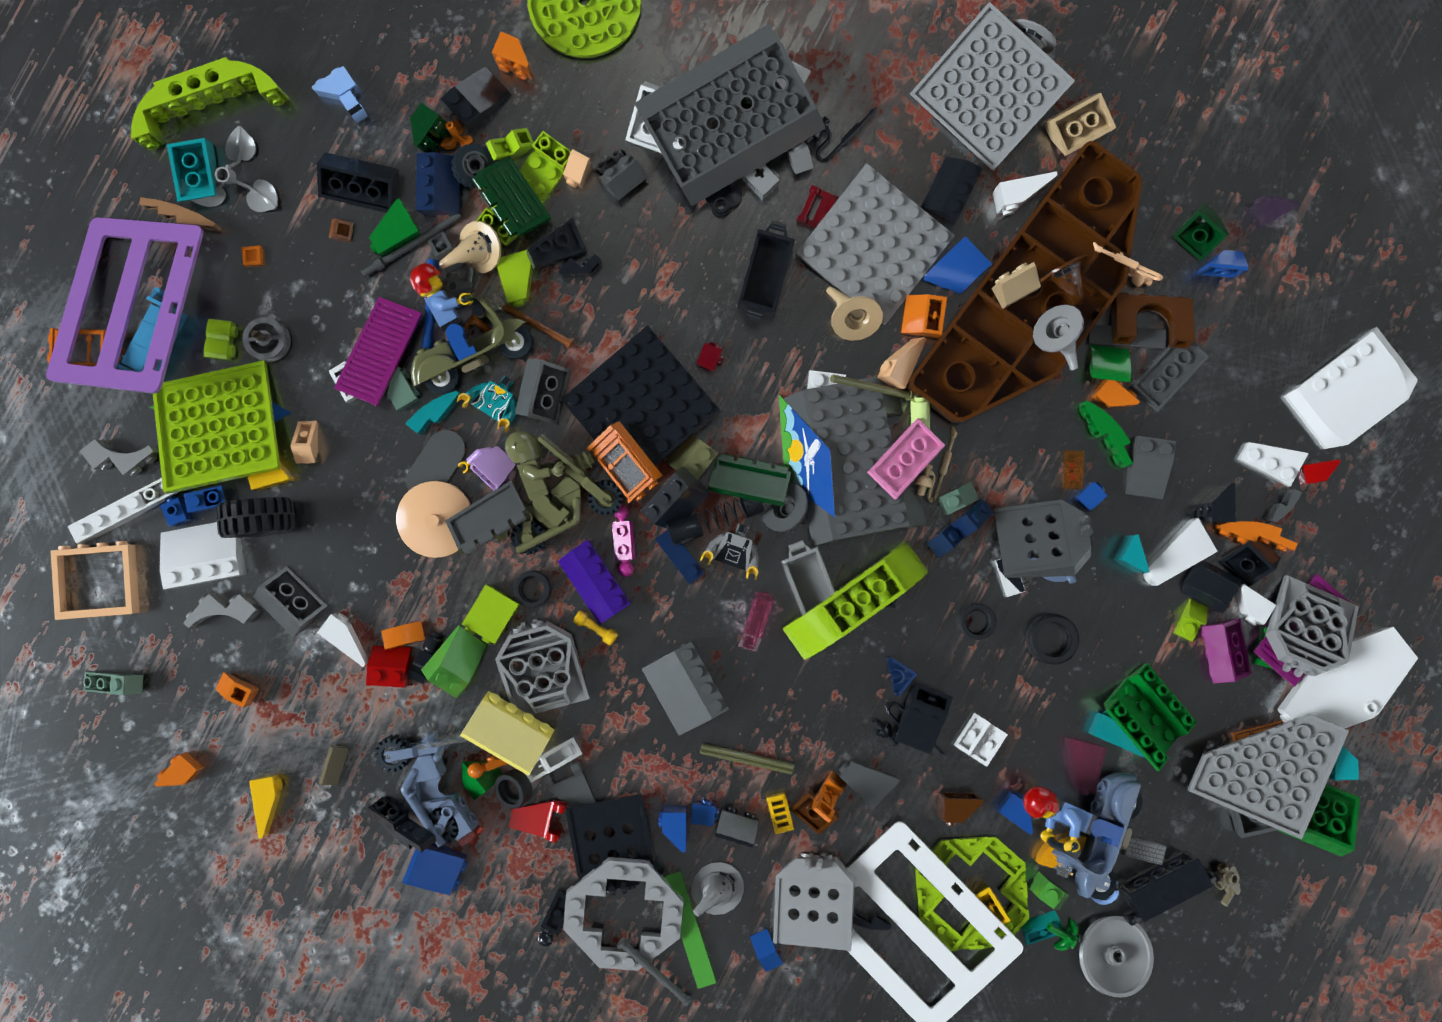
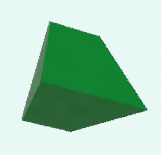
M462 761V786L473 800H476L495 785L497 778L503 774L499 768H495L490 771H484L479 778L469 776L468 768L472 763L482 764L487 761Z

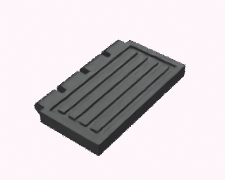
M509 481L445 521L458 550L461 553L464 552L467 556L479 549L478 543L484 546L494 540V533L500 536L512 529L510 523L517 526L527 519L525 514L528 513V510L515 484Z

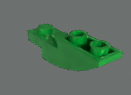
M1088 400L1080 403L1081 408H1079L1082 417L1087 419L1089 431L1096 438L1104 435V443L1108 449L1111 448L1115 464L1120 466V468L1133 464L1124 447L1131 442L1119 424L1103 409Z

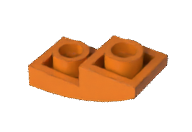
M421 621L381 631L385 650L425 641Z

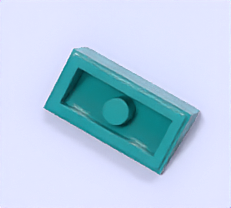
M1051 911L1026 921L1021 927L1026 945L1057 936L1046 929L1048 923H1052L1062 929L1061 921L1056 911Z

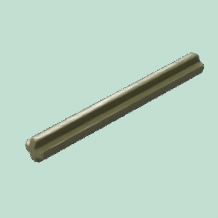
M705 743L701 745L700 753L703 755L787 774H793L794 771L793 763Z

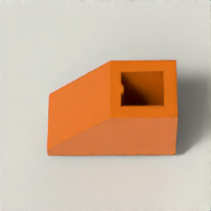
M1105 379L1091 396L1105 409L1133 407L1140 402L1134 392L1131 390L1127 391L1122 387L1121 381Z
M223 672L215 690L226 700L244 708L251 706L259 688L227 672Z
M187 752L180 755L176 754L170 760L171 765L157 775L158 780L154 785L156 787L185 785L192 782L204 767Z

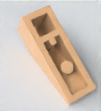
M925 337L915 338L907 342L884 361L877 378L889 387L896 389L906 388L927 339Z

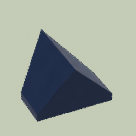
M886 657L894 695L901 696L917 676V673L892 657Z

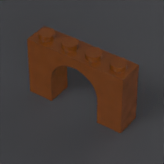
M1122 292L1118 293L1111 303L1112 343L1131 345L1137 337L1136 316L1142 312H1154L1165 319L1169 328L1170 348L1189 349L1195 341L1193 299L1183 296H1148L1147 294L1133 295Z

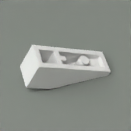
M341 613L331 614L317 633L359 665L366 667L369 659L352 625L347 622L348 618Z

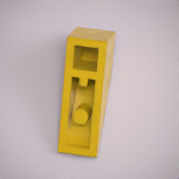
M278 774L258 777L249 781L258 839L269 834L283 788L282 780L279 779Z

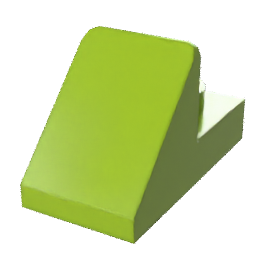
M1189 599L1173 633L1193 642L1200 626L1207 624L1208 607Z

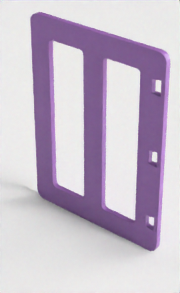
M99 217L92 219L47 369V379L58 383L152 394L158 393L163 385L202 242L203 229L197 225ZM107 237L132 239L97 365L91 367L70 364L105 239ZM153 241L178 243L144 369L141 372L117 370L116 367L151 243ZM189 248H193L191 257H187ZM174 304H178L176 313L173 314L172 310ZM158 361H162L160 371H156Z

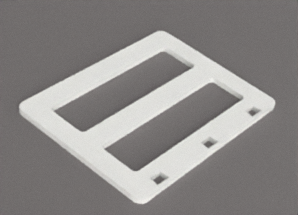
M898 821L894 823L847 868L855 877V888L861 887L955 984V987L933 1007L928 1006L853 928L851 952H848L916 1022H947L1023 951L1021 941L904 822ZM912 838L920 846L917 850L909 844ZM895 850L901 851L995 948L975 969L969 970L875 874L874 870ZM955 882L963 890L960 894L951 887ZM831 889V890H830V893H831L832 895H834V896H838V895H839L838 890H836V889ZM815 910L810 911L814 917L819 916ZM829 913V916L832 919L838 918V915L836 913ZM998 926L1006 934L1002 938L995 932Z

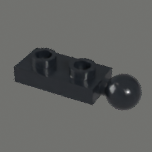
M559 890L541 925V928L546 929L538 936V943L542 947H548L552 944V933L558 935L564 923L566 893Z

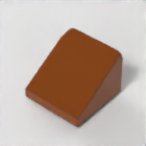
M338 218L332 219L329 238L351 242L354 223Z

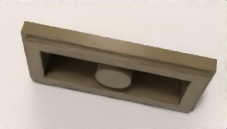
M339 745L329 747L319 785H338L348 748Z

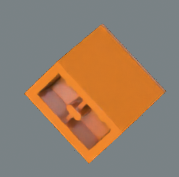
M500 32L492 50L498 68L507 73L509 71L514 72L517 77L523 80L527 78L533 80L534 76L519 39Z
M929 294L907 295L901 333L939 339L943 331L947 297Z

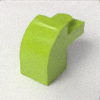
M522 128L511 130L505 138L491 139L486 145L494 161L502 160L508 156L514 160L526 154L532 148L534 142L528 129Z

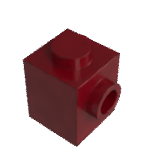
M714 342L704 343L696 366L714 373L717 365L721 366L724 359L720 345Z

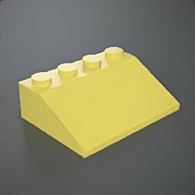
M488 691L460 736L529 776L555 729L551 728L547 723L534 718L530 713L520 710L516 705L503 700L499 695Z

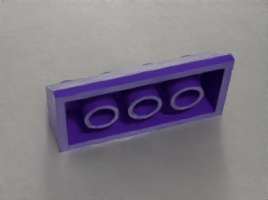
M586 540L558 560V563L599 625L632 604L590 540Z

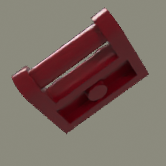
M811 185L809 197L801 215H798L796 221L815 229L839 197ZM818 196L822 200L812 221L808 219V216Z

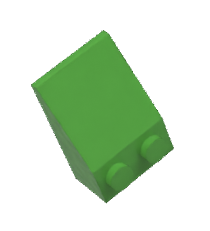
M458 625L421 671L429 682L457 698L469 684L487 644Z

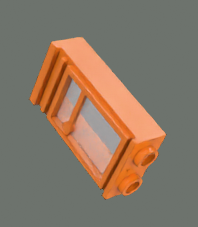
M50 328V334L48 335V363L51 359L59 329ZM79 329L70 364L96 366L106 330ZM122 346L120 355H125L126 349Z
M620 421L610 425L586 448L628 499V503L635 499L638 502L647 495L645 491L655 488L659 484L658 480L663 476Z

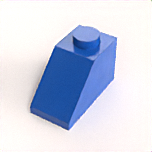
M1008 791L996 810L1032 835L1031 816L1024 808V796L1017 791L1014 794Z

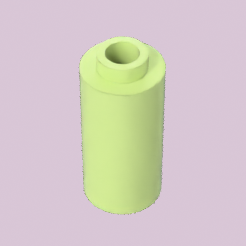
M915 395L911 399V424L919 418L930 429V403L924 397Z

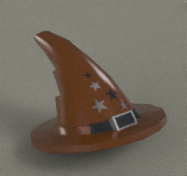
M1088 254L1078 256L1054 269L1041 278L1040 283L1054 282L1072 298L1077 306L1081 305L1084 302L1081 263L1089 257Z

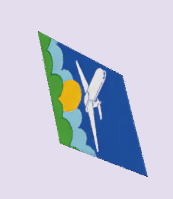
M779 395L783 464L789 467L788 471L791 472L789 483H795L802 487L808 499L835 517L830 449Z

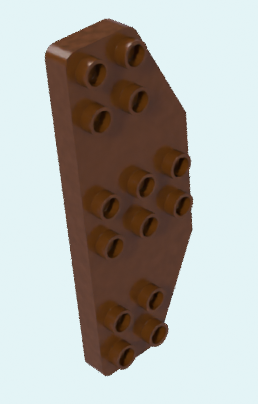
M1086 142L911 375L907 384L908 390L912 391L915 395L924 397L925 400L929 401L930 407L947 420L959 424L1058 376L1067 364L1065 356L1060 351L1047 352L1041 350L1035 344L1033 338L1034 326L1046 311L1055 306L1070 305L1076 307L1082 313L1084 319L1083 330L1076 340L1077 350L1127 282L1129 266L1115 261L1109 255L1095 251L1093 243H1097L1103 249L1114 254H1120L1121 252L1124 256L1131 257L1142 187L1140 174L1097 142ZM1083 254H1088L1089 256L1081 263L1084 302L1081 305L1077 306L1072 298L1052 281L1040 283L1041 287L1037 291L1002 309L992 291V288L996 285L995 281L1007 272L1012 274L1018 266L1026 262L1028 265L1033 262L1035 263L1040 281L1041 278L1064 263Z

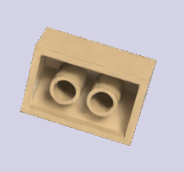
M1101 93L1092 94L1043 122L1050 139L1065 156L1081 148L1086 142L1094 141L1116 128Z

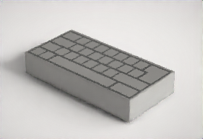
M1131 837L1127 849L1123 851V855L1162 865L1167 846Z

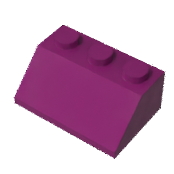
M1240 618L1201 626V635L1206 646L1205 655L1210 666L1209 675L1213 683L1236 682L1252 675Z

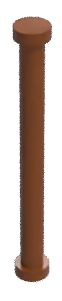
M495 295L491 298V300L494 298L498 306L497 308L517 319L526 321V324L565 344L566 348H571L574 342L572 337L569 339L500 301Z

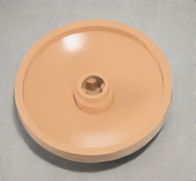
M443 481L421 483L410 489L400 501L396 514L399 535L411 550L420 555L432 558L451 555L458 551V548L445 520L472 504L463 491L450 483Z

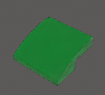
M1090 345L1089 355L1091 363L1089 369L1092 378L1123 382L1131 381L1129 349Z

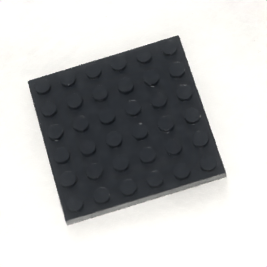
M648 325L561 399L594 440L610 425L620 421L655 467L721 412L719 407ZM618 444L607 456L614 462L625 450ZM628 454L615 465L632 486L645 477Z

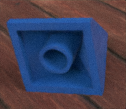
M1223 250L1198 269L1196 275L1236 278L1248 271V264L1243 252Z

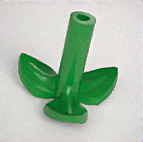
M1071 918L1069 920L1068 932L1052 923H1048L1046 926L1048 931L1062 938V940L1054 945V948L1064 951L1068 950L1069 947L1073 949L1079 941V936H1076L1079 932L1078 926Z

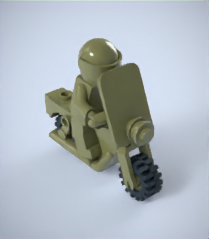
M515 431L506 439L505 451L513 463H519L517 467L530 501L533 500L529 504L527 501L524 502L528 513L525 514L527 519L514 526L511 532V544L515 547L514 549L518 554H536V552L542 549L546 540L579 523L581 518V486L589 492V506L598 515H613L621 507L623 492L615 482H611V480L596 482L585 474L586 469H592V464L595 463L590 452L582 451L581 455L576 454L573 459L545 435L541 434L538 438L526 431ZM540 442L560 458L556 463L540 464L538 458L542 457L543 452ZM566 471L568 475L551 488L550 494V487L546 478L551 477V474L560 477ZM535 516L540 522H542L548 528L544 529L543 525L541 526L540 522L534 521L533 517ZM509 530L500 536L494 533L495 539L497 538L498 542L507 539L510 535Z

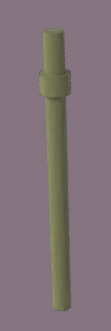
M834 374L830 377V381L833 383L905 398L910 402L915 396L910 390L905 391Z

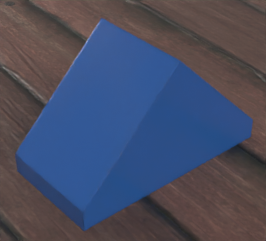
M768 928L750 935L757 958L765 972L783 965V961L775 944H773Z

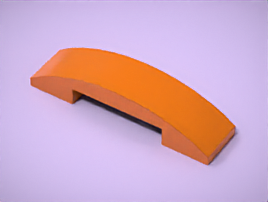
M834 771L828 775L812 804V809L828 823L832 820L835 813L834 806L837 799L844 792L847 785Z

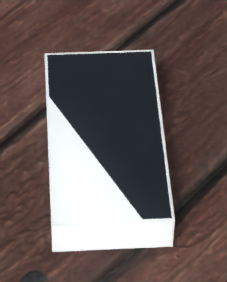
M1002 558L994 560L1005 596L1009 597L1025 592L1021 577L1005 578Z

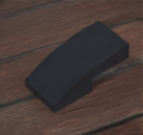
M853 912V924L872 930H890L892 927L890 921L873 912L869 919Z

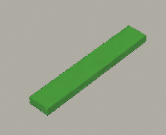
M680 870L664 875L663 877L671 885V888L683 898L680 935L697 988L700 989L715 984L716 978L696 916L693 912L682 872Z

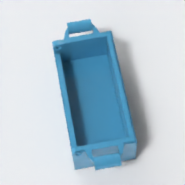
M155 287L153 293L147 296L146 299L157 304L158 307L150 304L121 363L117 364V370L141 372L144 369L165 293L164 290ZM173 308V310H172V313H173V314L176 313V309H175V308ZM183 312L181 315L175 340L188 317V315ZM158 361L156 371H160L162 361Z

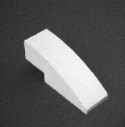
M574 737L541 754L530 775L525 774L531 783L582 755Z

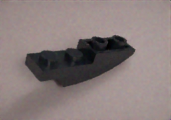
M383 796L368 807V811L381 826L408 849L414 847L422 853L436 841L433 833L411 820L408 812Z

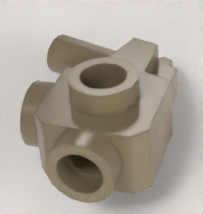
M1220 863L1217 865V871L1215 872L1219 876V881L1214 882V885L1219 890L1225 889L1226 893L1221 903L1224 906H1228L1234 895H1239L1241 892L1240 876L1236 867L1227 863Z

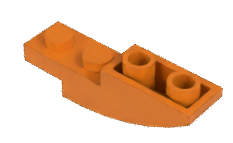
M1238 521L1221 523L1214 526V529L1218 530L1220 535L1228 538L1233 536L1237 538V542L1242 544L1248 540L1267 545L1270 543L1276 546V550L1285 553L1287 551H1295L1298 544L1281 537L1282 528L1265 523Z

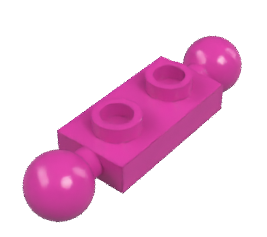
M622 504L619 510L614 512L619 522H612L615 561L621 560L622 562L618 567L619 574L623 577H629L633 573V566L629 563V560L635 559L633 521H626L630 513L629 508Z

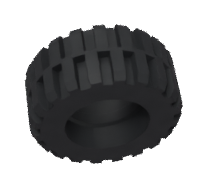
M289 497L232 500L221 502L216 507L217 529L221 538L283 534L293 532L296 527L294 502Z

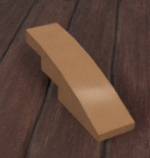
M140 197V206L147 210H158V215L165 219H176V224L197 225L205 230L221 231L219 225L187 208L161 200Z

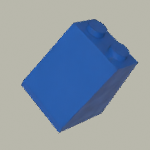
M434 843L422 853L415 849L402 883L450 896L453 891H457L461 880L458 878L460 873H464L467 868L468 862L466 858L468 855L444 845L438 848Z

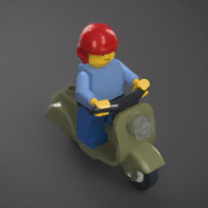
M423 263L411 271L410 282L419 296H427L425 301L441 330L446 332L448 341L442 339L435 342V347L429 350L425 347L417 351L418 355L414 357L411 367V379L414 387L425 382L427 388L436 394L449 393L458 383L459 375L455 367L474 359L473 362L462 367V372L466 373L489 363V358L484 353L499 347L503 355L514 359L521 358L529 352L532 346V338L529 331L523 327L526 321L516 318L503 321L496 311H502V306L505 305L500 294L496 295L494 292L491 297L486 296L478 299L474 294L462 293L459 298L449 299L446 292L440 290L442 288V282L438 277L441 274L440 271L432 264ZM463 305L473 306L472 312L475 316L482 318L486 315L494 326L490 331L472 340H468L466 336L467 331L461 325L463 321L456 309L463 308Z

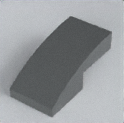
M1296 489L1287 490L1282 504H1273L1265 521L1273 523L1282 519L1295 506L1302 492Z

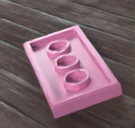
M917 418L867 473L893 499H897L944 448L945 444Z

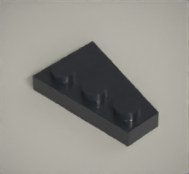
M570 218L564 225L559 226L550 235L531 246L526 253L533 269L584 255L587 249L573 218Z

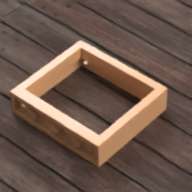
M118 541L114 546H109V543H96L97 547H90V544L77 545L76 549H71V546H58V550H51L55 620L140 613L136 545L128 544V541ZM122 551L126 607L67 611L64 556Z

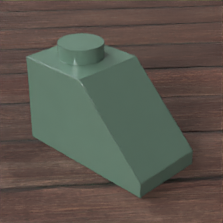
M972 482L937 498L944 515H949L980 499Z

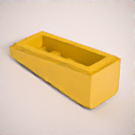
M785 791L766 796L775 834L794 830ZM783 800L782 804L772 806L773 802ZM785 807V811L774 813L775 809ZM787 815V818L775 819V817ZM784 822L789 823L788 826H783L779 828L777 827V824Z

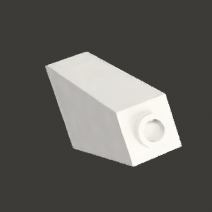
M1199 518L1190 519L1147 563L1150 572L1144 573L1143 577L1148 584L1151 583V585L1158 586L1218 552Z

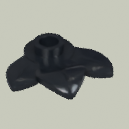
M728 185L705 198V200L712 205V211L716 215L725 216L729 213L731 207L739 204L742 198V190L734 189L731 191V187ZM723 204L725 208L723 210L718 209V205Z

